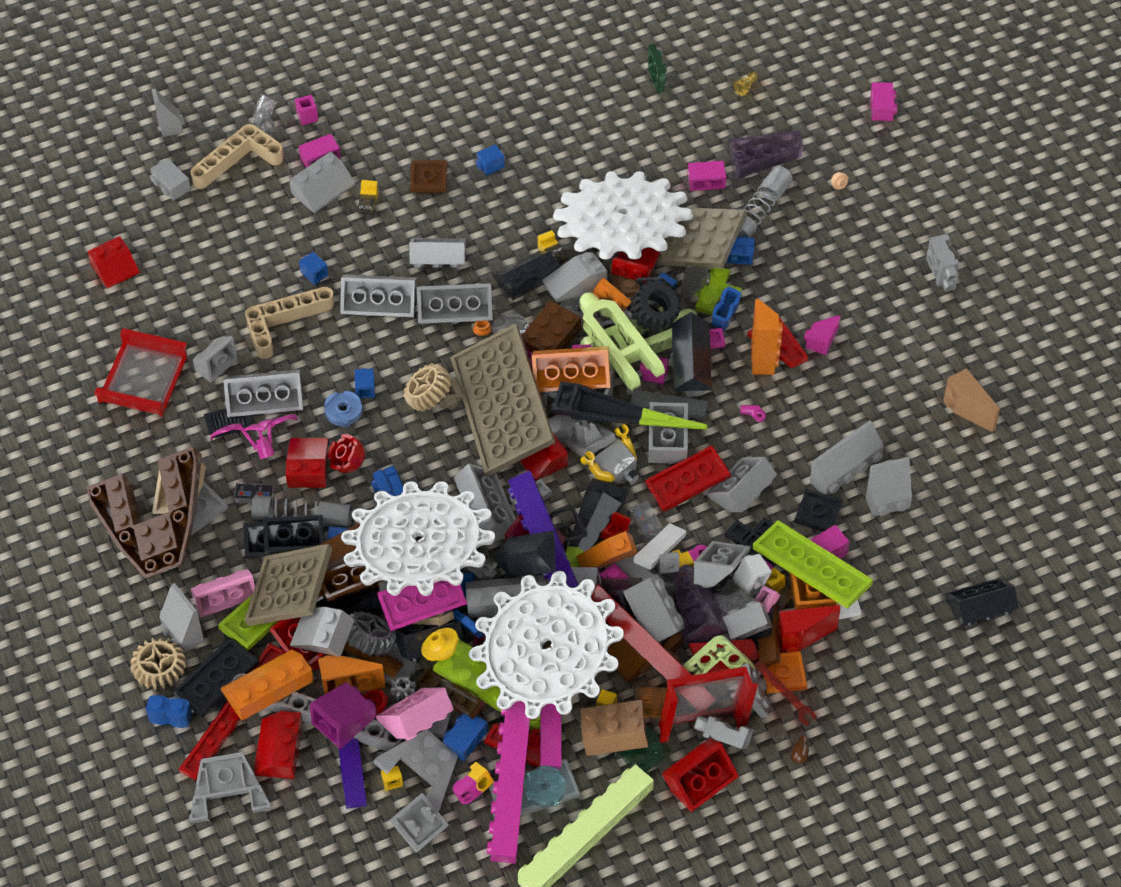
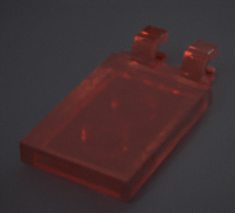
M760 660L754 665L799 711L798 720L806 727L810 725L808 721L804 720L806 714H810L814 720L817 718L809 706L804 705Z

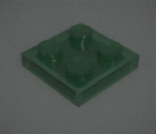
M655 44L648 45V71L656 92L662 93L664 92V85H666L665 73H667V67L665 62L662 63L661 51L657 50Z
M647 724L648 747L616 752L630 768L636 764L645 773L671 754V749L664 742L660 743L658 735Z

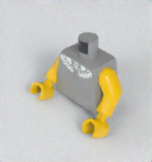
M623 424L621 425L623 433L620 432L619 428L615 429V434L621 437V440H615L596 457L591 451L586 452L585 455L589 460L585 456L581 457V463L589 465L588 468L596 479L611 482L615 485H619L625 479L630 484H634L639 478V475L634 472L637 461L635 448L630 437L626 435L629 429L627 425Z

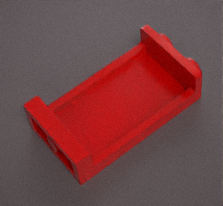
M651 247L641 250L642 256L639 259H631L626 252L620 251L618 257L612 261L611 274L633 280L636 278H649L657 263L660 251Z

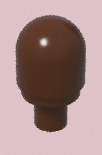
M800 736L799 742L793 746L791 758L796 764H803L808 758L809 746L807 745L808 737Z

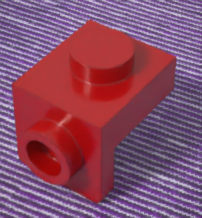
M614 512L610 523L602 531L601 538L606 540L625 531L628 532L631 518Z

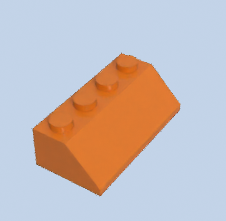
M755 299L751 340L752 374L774 375L775 367H779L782 322H779V314L760 299Z
M609 346L533 351L532 353L533 374L539 392L558 391L561 381L581 384L591 389L611 388Z
M290 650L222 687L221 691L241 721L313 682L312 669L302 654Z

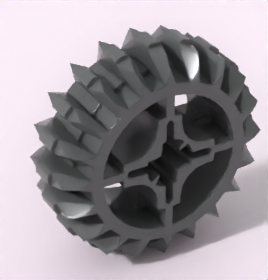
M363 611L359 613L354 612L349 615L355 619L346 641L349 642V646H354L355 650L362 651V654L368 653L369 656L373 654L376 657L379 655L384 656L392 650L396 642V632L394 630L390 631L387 621H384L382 617H377L376 614L372 615L369 612L364 613Z

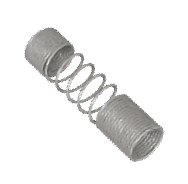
M775 166L757 192L753 194L752 199L749 200L748 205L743 209L759 218L760 222L756 224L750 217L746 216L737 237L747 236L751 238L757 229L756 225H760L761 219L766 217L765 212H770V206L775 205V201L779 200L792 182L793 177L790 171L782 166ZM759 193H761L766 199L773 201L774 203L772 205H769L767 202L760 198ZM754 199L761 200L769 207V210L764 211L757 206ZM750 205L761 210L764 213V217H759L752 212Z
M254 496L251 508L253 520H263V518L273 517L274 514L277 517V497L275 498L273 511L272 496ZM287 498L285 499V507L282 517H284V515L285 517H287ZM297 499L295 500L293 516H297ZM307 500L305 501L303 516H307ZM316 501L313 515L323 516L324 527L332 526L349 529L352 519L351 504L321 501L317 511Z

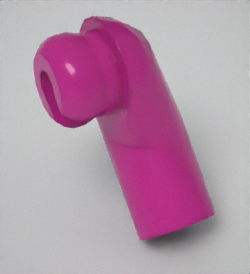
M758 405L740 406V414L751 415L757 422L765 420L766 413Z

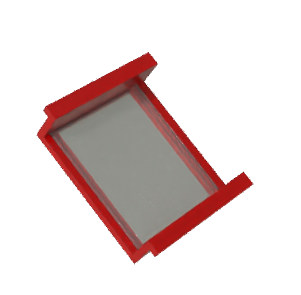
M122 328L120 333L122 345L103 388L97 387L94 395L97 396L98 403L107 402L158 414L160 417H163L187 360V343Z
M747 667L667 680L668 689L660 722H658L661 732L660 743L668 742L673 724L695 721L698 717L709 718V716L718 717L733 714L738 729L741 726H747L758 688L757 683H752Z

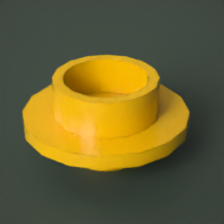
M442 628L433 632L422 645V655L430 661H443L450 658L456 651L458 644L457 632L452 628Z

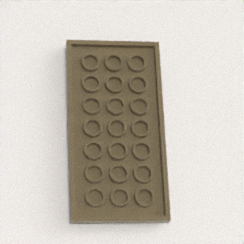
M516 323L450 357L458 385L464 396L463 402L482 466L487 476L556 443L527 351Z

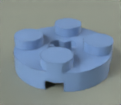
M350 391L331 394L326 399L324 405V412L328 421L342 428L350 427L351 424L361 417L363 412L360 398ZM342 406L344 408V406H347V410L341 411L339 407Z

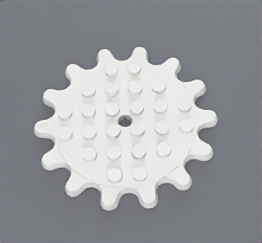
M640 171L635 172L628 179L619 178L615 172H608L603 182L596 183L589 179H583L579 184L581 192L563 193L561 202L568 205V207L556 209L553 219L567 223L559 228V237L578 238L574 244L576 251L582 252L594 247L600 250L599 256L602 259H610L618 251L626 252L631 259H639L642 256L641 250L647 247L654 248L657 251L667 250L668 244L664 240L666 237H684L686 230L677 223L691 220L693 213L688 208L678 207L687 201V196L684 192H667L670 188V183L667 179L647 182L645 181L644 173Z
M407 482L403 486V493L399 496H391L385 491L377 492L374 495V499L377 502V506L374 509L365 510L360 508L352 513L353 519L360 523V527L356 530L345 531L341 535V539L345 544L356 546L353 552L344 556V562L349 567H366L365 571L360 575V580L364 585H371L379 580L387 581L386 588L392 596L400 594L402 589L407 586H416L423 596H428L433 591V585L441 580L458 586L463 580V574L460 572L463 567L473 566L478 568L484 565L485 556L476 549L494 542L495 533L480 528L482 524L490 520L491 511L488 509H470L469 506L474 501V494L470 491H465L458 496L448 495V484L446 482H437L429 491H421L417 483ZM416 537H423L418 542L415 540Z
M556 571L553 573L549 584L540 586L536 583L533 576L527 575L521 580L522 590L518 596L511 597L505 592H498L494 596V602L498 606V613L495 617H481L476 621L475 626L477 630L486 635V640L482 645L473 647L469 652V656L473 661H483L486 663L487 669L478 677L477 685L481 689H488L493 686H498L501 689V694L497 699V706L500 709L507 710L514 703L522 701L526 706L525 714L530 719L538 718L542 708L547 704H554L560 714L567 715L572 710L571 700L574 695L584 693L590 698H595L599 695L600 687L595 682V677L601 671L613 672L618 668V660L610 656L607 649L612 643L623 639L624 631L621 627H611L606 624V618L615 610V602L611 599H605L601 602L592 601L591 595L595 589V584L592 580L585 579L579 586L570 588L566 585V574L563 571ZM544 642H552L551 648L542 649Z

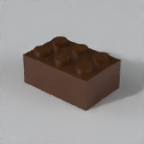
M549 301L521 335L526 350L533 353V351L566 349L581 331V317Z

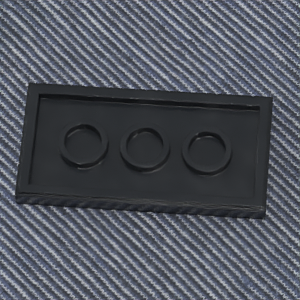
M229 638L173 691V694L177 698L187 700L190 703L191 709L203 718L225 697L221 691L222 687L230 684L236 675L252 672L260 662L236 641Z

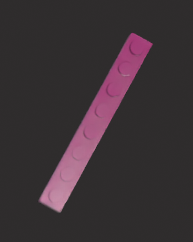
M522 701L514 703L507 710H501V715L505 716L504 723L500 722L499 735H503V740L498 742L497 754L501 755L500 762L496 761L495 774H499V779L494 781L493 794H497L496 801H492L491 814H495L494 821H490L489 834H493L492 841H488L487 854H491L490 861L516 864L530 718L525 714V703Z

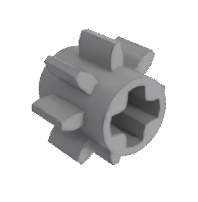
M398 676L396 681H392L391 695H396L397 701L405 699L415 692V682H410V676Z

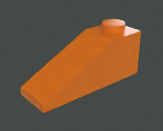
M625 531L579 554L577 559L580 567H597L600 569L634 556L638 552L632 535Z

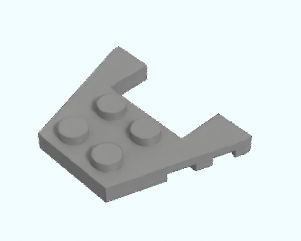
M424 730L418 733L415 738L406 740L381 754L373 763L388 774L399 760H402L433 787L426 798L439 811L458 755L430 731Z
M243 752L201 759L195 795L193 796L192 809L189 816L190 824L209 821L206 800L250 793L253 813L271 810L270 802L267 800Z

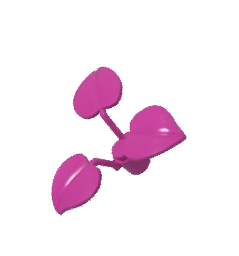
M290 414L276 419L264 420L246 428L241 426L242 423L228 425L215 431L210 436V441L217 434L230 430H241L252 444L254 450L257 449L260 459L275 455L271 445L273 444L271 429L276 424L287 419L297 421L296 414ZM267 427H268V439H267V437H263V434H262V431L265 432V430H266ZM247 430L258 431L260 439L256 440L257 444L248 435Z

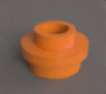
M476 321L473 326V332L479 336H486L492 331L488 321Z

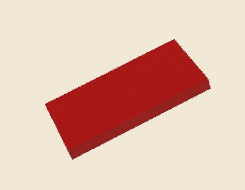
M711 445L646 479L645 484L664 513L730 478L731 473Z

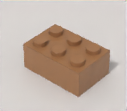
M642 700L581 708L582 740L587 756L648 747L646 716Z

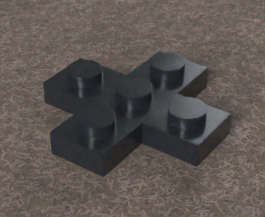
M764 517L752 530L739 520H736L725 532V537L737 545L750 546V551L747 555L753 556L760 554L753 549V543L774 523ZM760 554L761 557L768 563H770L772 566L776 564L767 557Z

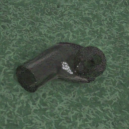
M783 587L779 591L781 596L777 600L778 613L791 600L792 591L788 587Z

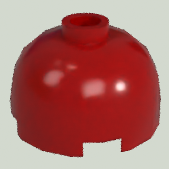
M342 434V438L338 442L334 441L330 446L327 459L330 460L331 465L329 466L334 470L344 474L353 473L364 462L365 448L357 438L350 434Z

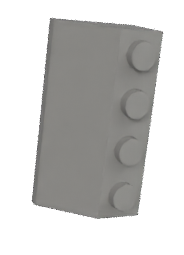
M343 275L341 277L340 314L414 317L417 278Z
M491 283L417 287L418 324L493 321Z
M300 370L228 376L223 379L227 417L303 410Z
M869 420L812 461L810 483L820 493L826 495L836 493L843 484L850 483L854 476L865 472L868 466L881 460L884 445L873 423Z
M468 463L454 476L457 489L460 491V494L465 491H470L474 494V501L469 506L470 509H488L491 511L490 520L482 524L480 528L494 532V542L504 539L506 531L516 518L497 473L487 476L483 467Z
M543 575L533 576L538 585H547ZM523 577L465 582L468 617L471 619L496 616L498 606L494 602V596L498 592H505L511 597L518 596L522 590L521 580Z

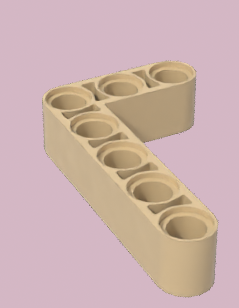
M247 124L191 169L193 186L197 189L207 187L250 151H253L272 165H280L284 161L282 145L255 125Z
M321 287L248 308L245 312L247 327L258 357L268 359L273 355L272 340L268 327L332 310L335 305L332 289Z

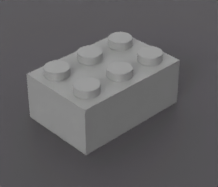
M650 402V410L688 420V403ZM649 425L648 463H678L687 458L688 428Z

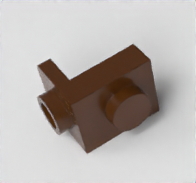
M675 633L672 637H667L662 646L679 661V657L674 653L681 647L683 636Z

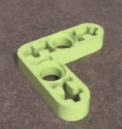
M724 636L714 637L683 665L688 671H693V675L707 673L720 660L730 669L739 668L742 664L747 663L754 670L756 669L755 665ZM717 644H720V645L723 644L724 647L721 649L720 647L717 648L716 645H717ZM735 654L739 656V659L736 662L732 663L728 661L731 655ZM705 655L710 656L711 659L708 663L700 662L701 657Z

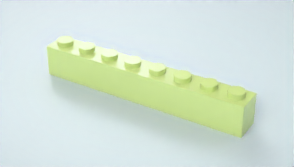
M636 764L631 769L627 768L616 783L612 782L602 796H597L587 810H582L573 823L565 826L561 835L552 838L545 850L537 852L533 861L529 865H524L519 870L518 884L521 887H551L653 790L654 780Z

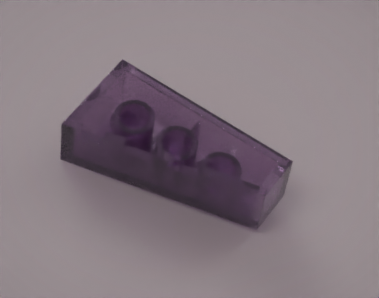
M800 130L730 139L729 155L734 180L800 158L803 150Z
M685 564L679 568L678 572H673L678 614L683 618V625L685 627L681 630L683 642L687 644L709 642L714 637L727 631L728 629L711 589L694 584V567Z

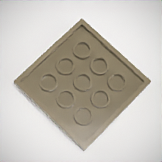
M688 208L692 211L693 218L677 223L685 228L686 235L680 238L674 236L666 238L668 248L665 251H660L657 265L723 269L747 216L746 211Z
M329 544L265 556L244 622L248 626L313 615L333 548Z

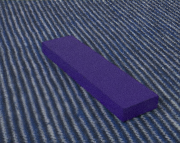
M353 738L343 748H338L346 809L367 806L358 739Z

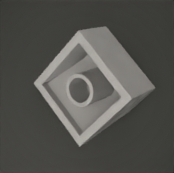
M232 336L220 337L215 342H212L202 353L197 354L193 359L195 371L210 383L238 360L234 338Z

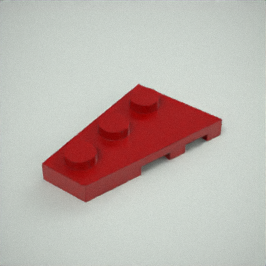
M779 317V322H782L779 359L790 368H794L807 362L808 356ZM749 330V331L747 332V336L750 337L751 339H752V330Z
M752 639L730 641L751 662L759 659V653ZM708 642L690 643L688 646L692 655L694 656ZM717 644V645H716L717 648L720 647V648L722 649V648L724 647L723 644H722V645H720V644ZM735 654L731 655L728 661L732 663L736 662L739 659V656ZM705 655L701 657L700 662L708 663L711 657ZM720 660L707 673L730 668Z
M493 724L484 740V744L494 749H498V742L503 740V735H499L500 724ZM532 729V731L529 730L526 763L537 768L540 767V730Z

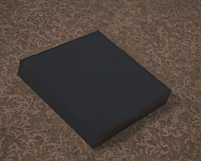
M806 489L794 523L824 532L835 525L843 499Z

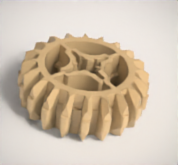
M431 363L429 366L425 365L424 368H419L418 372H414L413 377L409 378L410 381L406 383L407 387L403 390L405 392L403 396L407 404L413 409L421 410L422 412L426 409L430 410L432 406L436 407V404L441 402L442 398L446 397L445 394L450 391L449 387L452 385L451 377L448 371L438 364L434 365Z
M160 637L159 641L152 638V642H144L145 646L138 645V651H133L134 658H131V671L139 684H145L147 689L153 685V689L156 690L158 686L165 689L166 684L172 687L173 680L179 682V676H183V669H186V658L182 648L176 647V642L172 643L169 638L164 642L163 638ZM157 659H159L160 668L157 666Z

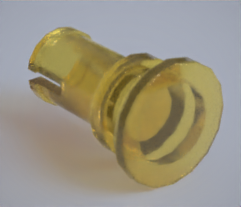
M750 71L744 78L736 80L733 83L735 92L741 96L746 95L751 85L758 80L757 73Z

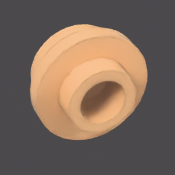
M841 172L834 174L831 179L833 187L837 190L844 188L848 183V176Z

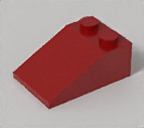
M290 438L285 474L288 488H326L329 438Z
M840 605L780 611L778 625L781 653L801 651L836 630L841 609Z

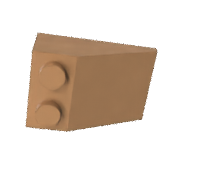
M966 368L948 377L943 399L945 405L955 414L991 432L995 431L1000 408Z

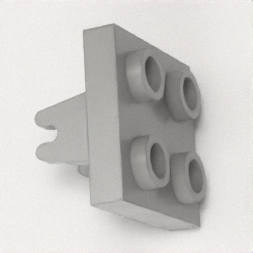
M581 420V424L578 421L574 422L576 434L565 440V443L572 451L582 457H587L585 455L586 452L591 451L594 454L599 449L608 447L616 440L613 432L597 423L588 424L586 420Z
M749 663L741 665V667H747L752 683H757L758 686L752 708L761 718L769 716L768 708L770 707V702L765 694L767 689L765 679L761 678L757 669L754 670ZM738 682L729 687L731 691H735L730 694L732 698L735 696Z
M423 793L389 820L416 853L449 826Z

